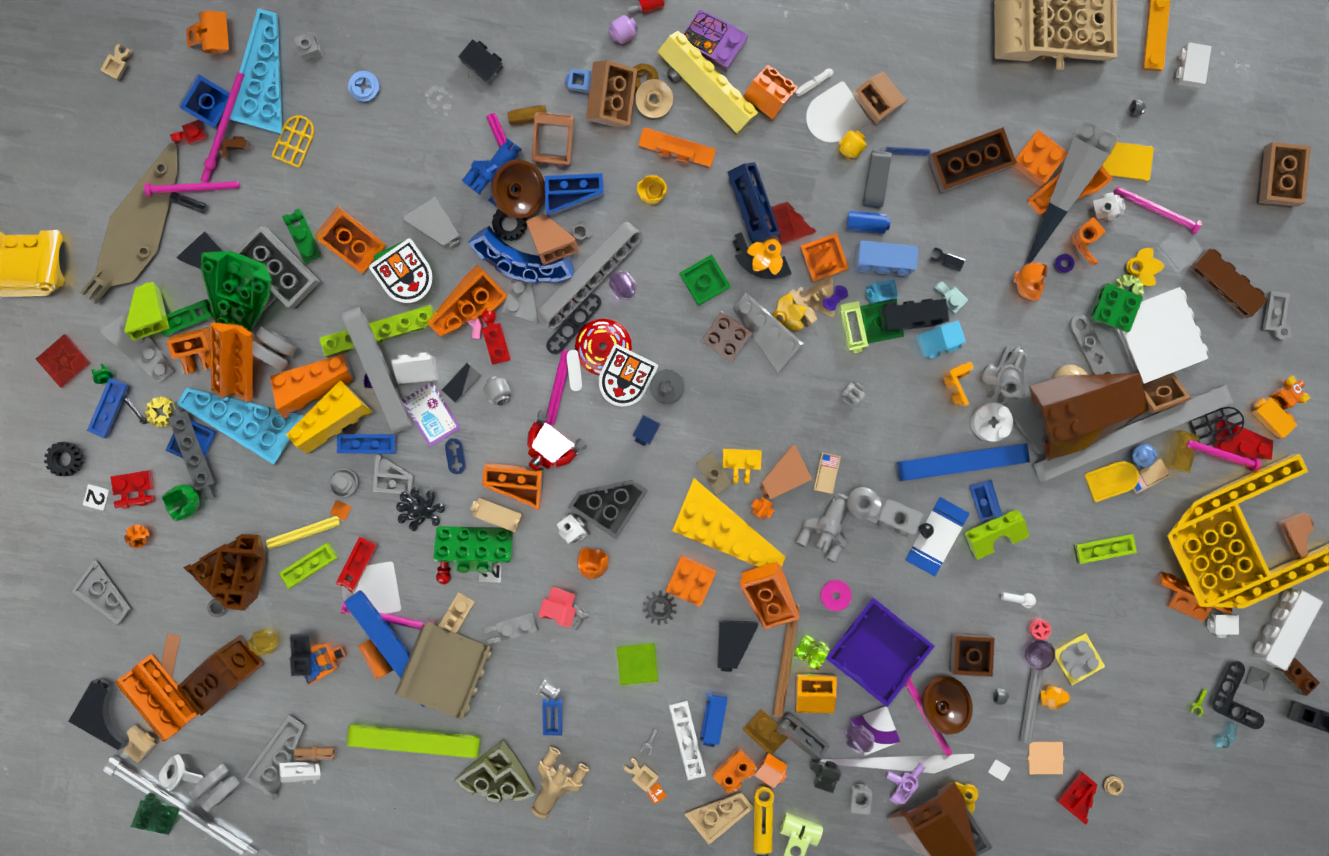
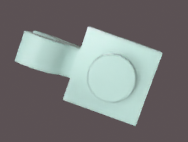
M942 281L935 286V289L944 296L942 299H947L948 309L953 314H956L968 301L956 287L950 290Z

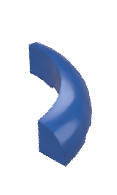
M490 226L479 231L468 242L483 261L486 260L495 267V270L517 280L537 283L538 281L557 282L573 276V264L570 256L543 266L540 256L524 253L509 246L495 234Z

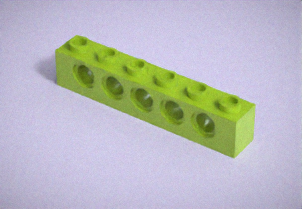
M428 305L371 322L369 325L377 343L431 328L427 322L435 311L433 306ZM348 330L319 338L325 357H333L356 350Z

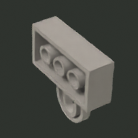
M260 226L236 251V253L261 262L267 267L271 277V295L263 311L277 298L287 308L295 309L321 282L267 227Z

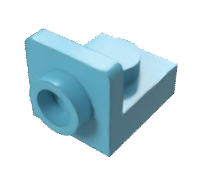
M895 280L867 285L866 296L869 304L898 299Z

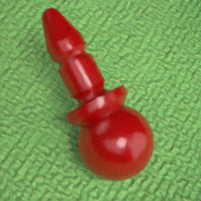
M440 562V566L437 567L436 581L441 585H446L451 580V574L449 573L451 568L448 567V562Z

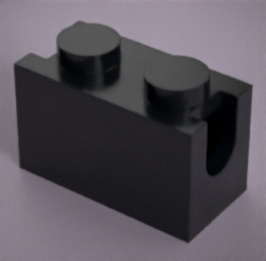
M472 39L458 58L490 85L504 68L501 63L502 59L496 53L490 54L487 51L488 47L481 41L476 42Z

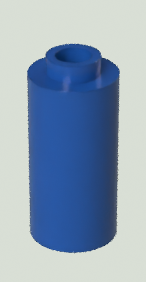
M849 210L846 229L885 234L886 230L890 229L891 219H887L886 214Z

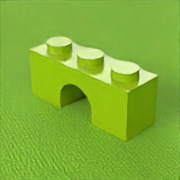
M1018 509L965 532L970 550L977 560L994 553V542L1001 536H1007L1012 544L1030 537L1026 521Z

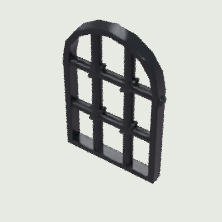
M1228 406L1214 410L1189 422L1198 443H1200V439L1212 435L1214 442L1206 444L1209 446L1239 434L1244 427V416L1238 409ZM1223 409H1233L1237 412L1225 416ZM1218 411L1221 412L1222 416L1209 422L1207 415ZM1240 414L1242 421L1229 425L1227 419ZM1202 417L1205 418L1206 422L1196 427L1193 426L1192 421ZM1224 420L1226 426L1213 431L1211 425ZM1242 424L1240 430L1233 434L1231 429ZM1208 426L1210 432L1198 437L1195 430ZM1228 429L1230 436L1219 440L1216 439V433Z

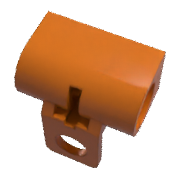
M200 12V22L186 29L187 46L192 47L201 43L203 53L218 55L225 53L229 50L226 12Z
M1094 217L1084 222L1071 234L1072 244L1077 247V250L1091 266L1096 265L1098 261L1088 251L1086 246L1096 241L1106 232Z

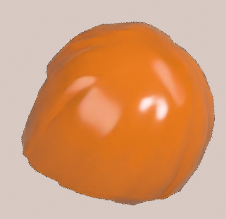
M582 548L579 551L577 566L582 576L591 580L601 577L607 571L609 558L603 551Z

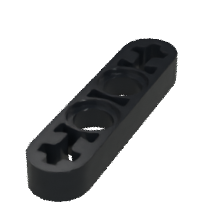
M589 294L549 338L546 347L551 354H560L600 309L602 302L598 295ZM590 298L592 300L596 298L597 306H591L589 311H591L592 313L589 315L587 311L581 307L585 305V307L587 308L590 304L588 300ZM577 312H583L586 315V319L581 323L575 320ZM565 326H570L573 329V334L569 337H565L562 333ZM558 334L564 340H567L565 344L562 341L559 343V350H551L552 345L550 343L552 341L556 343L559 340L556 337Z

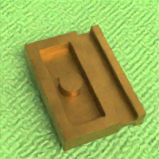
M762 709L743 728L747 735L771 755L788 739L786 735L778 733L777 727L779 725Z

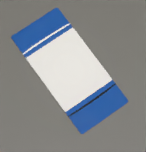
M939 497L926 523L934 527V534L926 540L920 533L906 561L936 576L970 513Z

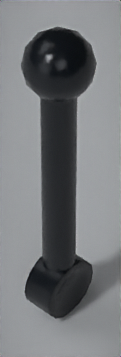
M126 394L123 400L140 419V423L145 425L147 418L142 417L128 400V395Z

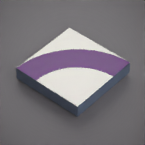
M885 705L850 719L864 755L901 742L888 708Z

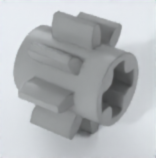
M850 382L842 392L845 396L843 401L849 406L852 403L858 405L866 395L862 392L864 387L858 382L855 385Z

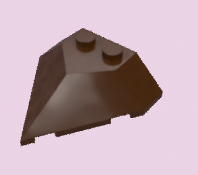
M241 534L233 542L225 543L199 558L198 562L183 567L225 609L245 611L258 598L266 558L261 536Z

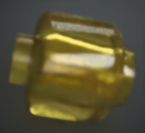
M270 629L253 632L251 639L248 640L250 651L254 650L257 656L274 653L275 648L278 647L276 633H272Z

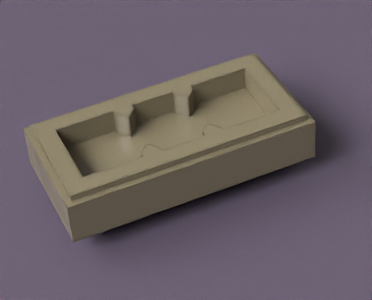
M713 453L696 462L717 495L733 485Z

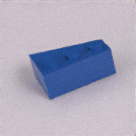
M602 173L544 176L547 217L604 196Z

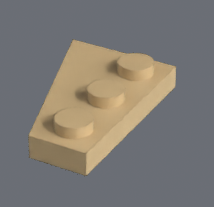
M739 792L684 814L705 841L711 844L754 807L744 794Z

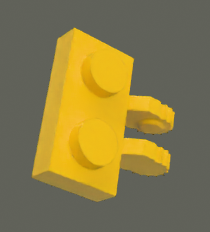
M723 449L722 468H733V484H737L739 480L738 469H745V484L750 482V469L761 470L762 450Z

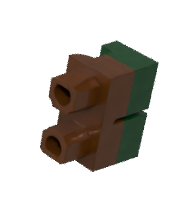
M1296 658L1292 659L1287 671L1277 667L1273 668L1300 695L1308 696L1320 684Z

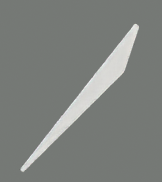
M974 754L822 759L821 762L831 761L843 766L912 772L921 763L925 767L924 773H937L974 759Z

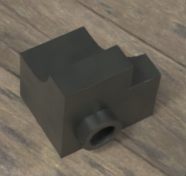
M811 759L810 770L816 773L814 787L833 793L841 776L839 767L831 761L824 763Z

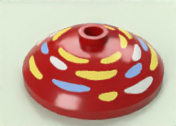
M596 319L587 323L580 330L575 341V350L578 352L581 366L588 372L600 376L601 370L615 344L632 351V342L627 330L621 324L611 319ZM601 343H605L607 345L605 350H601L599 348V345Z

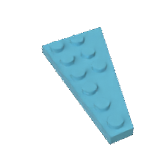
M258 8L239 71L245 74L229 120L283 135L278 15Z
M190 388L185 389L177 402L183 409L273 465H276L291 441L286 434L304 417L303 415L290 413V416L283 419L277 409L228 397L221 398L216 394Z

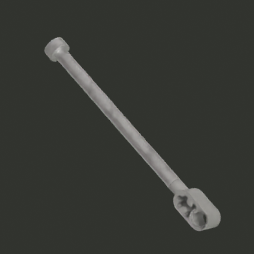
M113 755L104 767L103 771L110 776L118 775L242 856H275L265 849L257 851L123 765V759L117 755Z

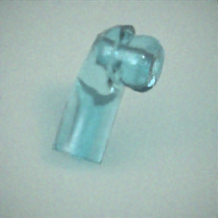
M1227 722L1226 735L1224 737L1219 736L1216 739L1218 747L1228 748L1235 741L1237 723Z

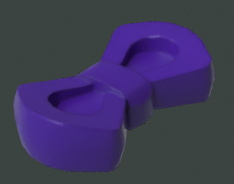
M837 285L835 293L830 298L822 300L826 310L835 311L837 304L842 299L848 297L846 287Z

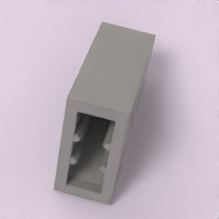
M436 197L403 216V219L408 224L445 248L448 246L449 248L454 247L459 243V239L462 238Z

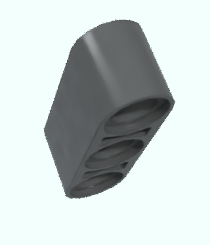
M872 150L863 204L883 207L892 153Z

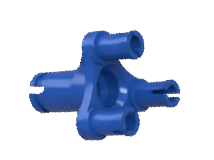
M507 138L506 143L501 145L490 161L474 160L471 164V169L462 181L481 195L490 181L492 182L498 168L508 161L515 160L518 152H521L522 149L516 144L514 145ZM491 196L488 199V201L492 203L494 206H496L493 197Z

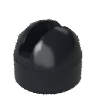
M923 523L918 527V531L927 540L934 534V527L929 523Z

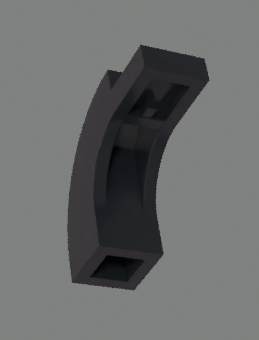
M742 232L734 235L733 246L736 252L740 251L739 254L734 256V259L747 275L761 281H777L791 276L792 273L785 256L782 257L783 265L781 270L776 275L769 268L754 272L752 264L754 256L747 253L748 246Z

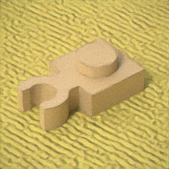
M120 44L115 46L114 56L108 54L100 69L101 72L118 81L128 65L124 62V59L131 55V50L128 48L125 53L121 54L120 51L123 46Z
M631 758L630 761L634 764V767L630 769L625 765L624 770L627 773H633L632 781L647 792L659 776L645 764L640 768L637 760Z

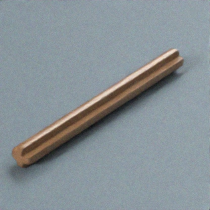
M795 604V605H796V608H797V611H798V614H799V613H800V605H799V604ZM798 620L788 622L786 626L773 708V716L778 718L783 717Z

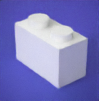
M1188 43L1181 48L1179 53L1181 64L1176 72L1177 84L1197 88L1206 84L1212 46Z

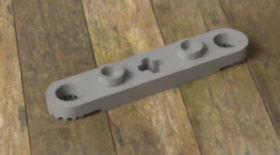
M1077 315L1072 318L1070 322L1071 331L1093 375L1116 374L1090 320L1084 315ZM1078 319L1085 322L1083 330H1078L1075 326V322ZM1094 354L1101 356L1100 364L1093 362Z

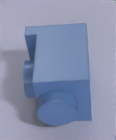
M570 68L569 74L566 73L565 85H568V90L589 94L592 71ZM578 79L583 81L581 85L576 84Z

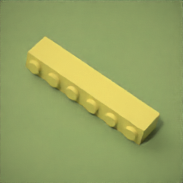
M679 31L670 35L657 51L736 133L746 128L758 114L754 106L741 95L740 91L734 88L727 78L721 75L714 68V65L705 59L699 49L694 47L687 40V37Z

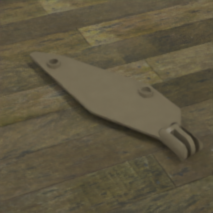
M168 144L110 216L95 275L80 292L83 295L87 293L86 297L89 300L95 296L92 301L94 304H97L111 286L133 282L157 253L170 204L169 197L171 193H155L151 197H146L144 185L145 183H150L151 186L175 184L178 173L176 144ZM164 166V171L159 172V167Z

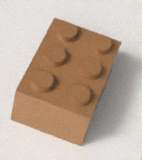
M609 60L593 62L586 119L612 127L630 126L637 69Z
M1271 142L1264 146L1259 203L1293 207L1305 204L1311 146Z

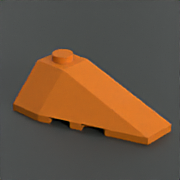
M1103 165L1078 199L1098 192L1113 180ZM1062 169L1027 199L1039 215L1046 212Z
M476 265L459 282L428 320L427 324L441 337L461 327L462 324L477 319L486 309L488 312L494 310L508 296L483 269Z

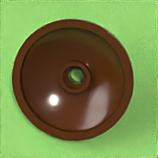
M511 160L501 165L495 172L491 184L492 197L496 206L505 215L513 218H525L534 214L541 207L545 198V181L539 169L532 163L525 160ZM512 186L515 188L514 193L511 191Z
M949 676L937 677L931 680L925 687L922 695V709L928 723L938 732L947 735L963 731L970 723L973 713L971 696L966 687L957 679Z

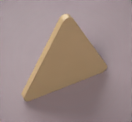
M832 276L823 279L800 295L801 298L809 296V299L805 302L807 306L831 318L835 316V311L826 310L822 302L824 298H830L833 295Z

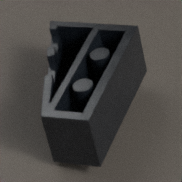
M924 299L917 303L915 301L903 302V305H897L896 302L887 303L884 308L879 309L882 332L934 327L950 322L947 299Z

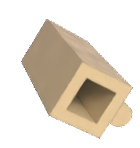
M481 497L477 501L474 500L470 511H473L472 516L513 532H517L523 513Z

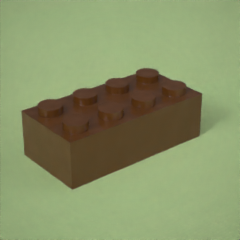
M1004 127L931 153L928 157L941 193L1012 168L1017 164Z

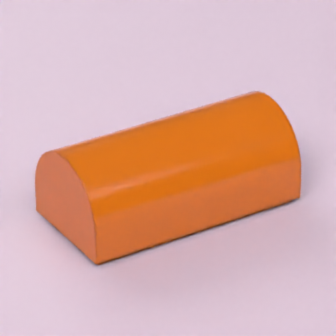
M371 639L358 645L376 680L393 671L391 665Z

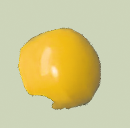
M656 175L645 176L642 181L637 183V193L644 202L656 204L667 194V185L662 178Z

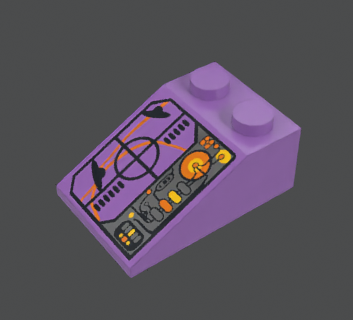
M700 9L683 34L694 47L699 49L706 60L726 73L748 39L747 34L733 25Z

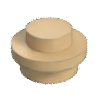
M1111 776L1105 780L1104 789L1109 795L1117 796L1122 793L1124 784L1120 778Z

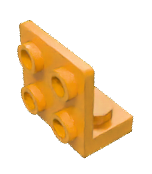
M971 361L944 372L945 377H943V381L947 388H951L953 393L951 398L954 404H958L959 407L969 405L958 379L970 374L969 370L974 368Z

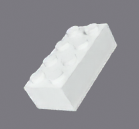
M1288 588L1282 594V601L1279 607L1274 609L1272 613L1273 618L1270 624L1265 626L1263 630L1264 635L1261 641L1256 643L1253 656L1271 666L1286 671L1323 601L1302 590Z

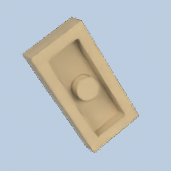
M799 288L796 292L793 289L788 294H792L793 304L806 307L805 315L800 320L806 327H809L817 320L815 311L805 304L809 296L801 298L799 293L803 288Z
M458 592L439 626L457 634L475 602Z

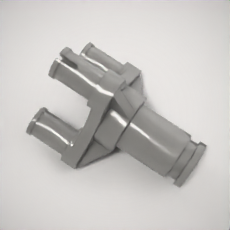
M1020 346L1015 347L1010 358L998 367L992 364L987 365L983 372V381L988 385L1001 386V392L1007 397L1025 398L1029 394V387L1024 379V367L1027 361L1024 348L1020 349Z
M835 493V498L832 499L824 517L804 521L803 529L796 541V544L807 548L813 533L820 534L821 537L816 544V548H822V551L827 552L832 542L833 544L825 558L833 563H837L842 549H845L848 543L841 526L848 512V497L841 493Z

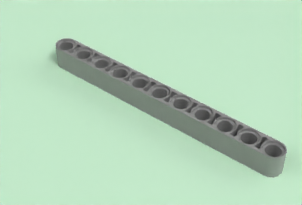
M1226 384L1194 396L1189 401L1122 426L1082 451L1047 461L1046 458L1034 463L1033 466L1040 482H1043L1233 403Z

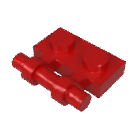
M150 470L110 476L113 495L121 494V500L114 501L115 509H129L130 506L139 505L141 507L147 506L148 503H154L153 495L146 496V490L153 489ZM138 492L137 498L129 499V493Z

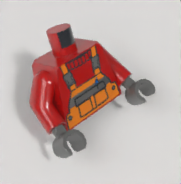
M541 409L537 414L538 419L533 422L527 437V446L530 448L528 455L532 457L528 464L535 471L541 465L546 469L568 465L578 455L579 450H585L587 444L582 448L578 447V443L582 439H577L575 444H573L546 422L542 424L543 421L548 419L549 413L546 418L542 419L539 415L542 411Z

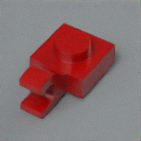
M199 119L182 125V132L170 134L172 142L175 144L187 140L188 144L191 145L208 139L203 124Z

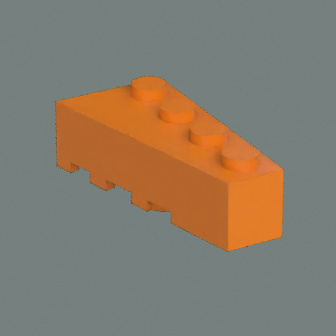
M344 354L270 376L276 409L283 419L290 416L291 412L303 409L309 402L321 399L322 395L329 392L340 380L345 384L354 380L350 363Z

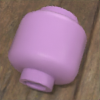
M622 15L610 23L608 30L615 43L624 44L636 37L635 29L638 27L633 18L629 19L626 15Z

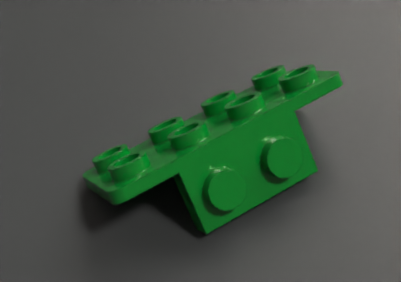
M439 526L436 529L434 560L436 562H453L454 571L460 573L493 572V563H509L511 561L513 531L500 527Z

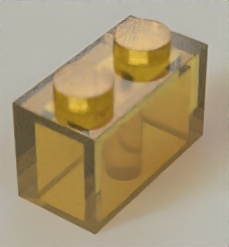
M1182 430L1174 431L1165 465L1166 468L1190 473L1196 450L1188 448L1186 443L1189 440L1198 442L1200 435Z

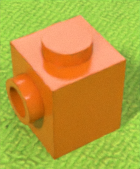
M768 753L758 765L755 776L764 784L775 788L778 783L782 784L787 776L785 771L788 765Z

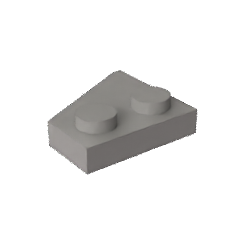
M512 278L502 313L538 323L532 282Z
M376 455L372 492L401 494L405 491L408 495H411L413 475L384 457Z

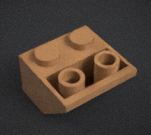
M884 71L870 78L856 89L853 94L876 125L906 102V99Z

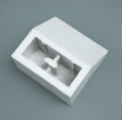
M427 352L417 353L416 357L413 358L408 355L396 356L397 360H392L398 385L438 380L436 359L427 354Z

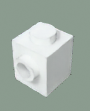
M1210 614V618L1207 620V627L1210 633L1216 634L1217 638L1239 635V615Z

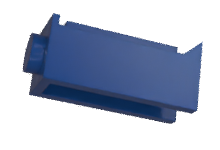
M706 693L709 701L707 700L700 742H704L703 745L715 747V744H720L728 699L725 696Z

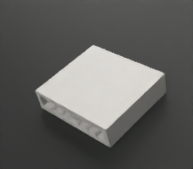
M1181 287L1142 301L1130 332L1117 329L1134 373H1140L1143 384L1209 359L1207 356V346L1201 341V331L1194 323V313L1191 308H1188L1186 303L1187 295L1184 290H1181Z

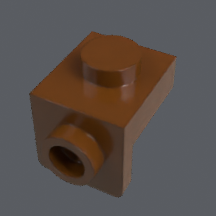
M233 136V139H223V144L220 145V155L224 160L231 161V150L250 151V142L241 136Z

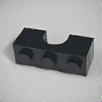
M1294 701L1288 719L1329 733V712Z

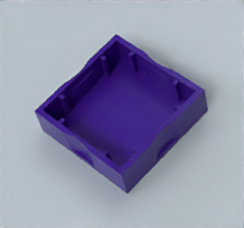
M872 598L830 651L826 659L888 707L904 687L908 678L919 668L935 646L880 602Z

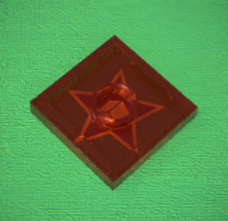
M63 334L36 358L37 362L60 388L67 385L91 364L67 334Z

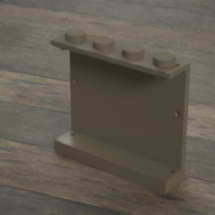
M424 621L395 694L462 720L463 716L466 717L470 710L468 705L470 699H473L476 695L477 687L475 686L477 681L483 677L484 669L482 668L484 663L490 659L492 652L489 650L491 646L481 644Z

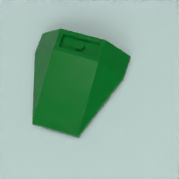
M233 251L204 252L201 258V272L215 323L241 325L253 333L271 295V277L266 265Z

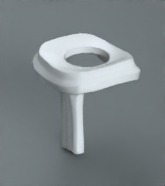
M179 754L170 757L159 773L160 783L166 791L174 790L181 780L191 784H198L203 779L202 775L185 771L184 763ZM175 766L173 776L168 779L167 772Z

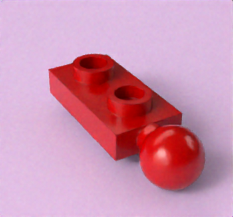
M486 309L483 311L481 319L487 324V327H483L482 331L491 363L494 365L511 360L501 323L495 324L496 313L494 310L488 312Z

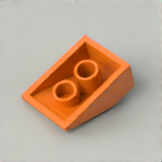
M339 206L334 209L314 234L320 243L361 274L374 261V255L381 252L386 246L383 241Z
M778 562L742 573L740 587L764 630L799 619L786 576Z

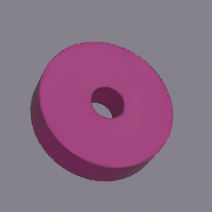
M831 580L822 587L820 598L826 608L832 611H840L849 605L852 594L846 583L840 580ZM838 592L839 598L834 599L833 593Z

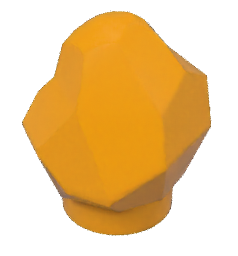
M1048 686L1046 690L1041 691L1042 706H1048L1050 709L1057 710L1068 704L1070 695L1061 688Z

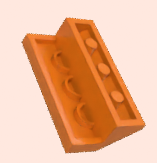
M211 323V390L221 398L237 394L246 402L253 400V334L241 325Z
M152 654L136 664L131 671L115 682L163 742L199 714Z

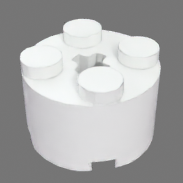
M989 403L981 405L975 410L971 416L970 424L973 433L979 439L986 442L1000 441L1010 434L1013 427V418L1007 407L999 403ZM992 419L995 421V424H988V421Z

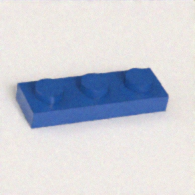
M109 378L88 426V432L102 438L108 437L129 385Z
M338 434L337 453L396 454V435Z

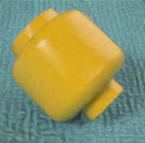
M848 130L839 141V150L849 159L851 157H859L867 147V143L864 141L866 136L859 130L856 132Z

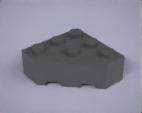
M633 480L581 490L577 492L568 508L617 539L648 490Z

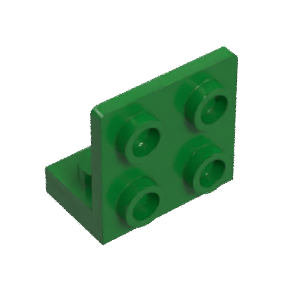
M1106 283L1101 286L1089 320L1093 323L1102 322L1122 331L1130 332L1143 297Z

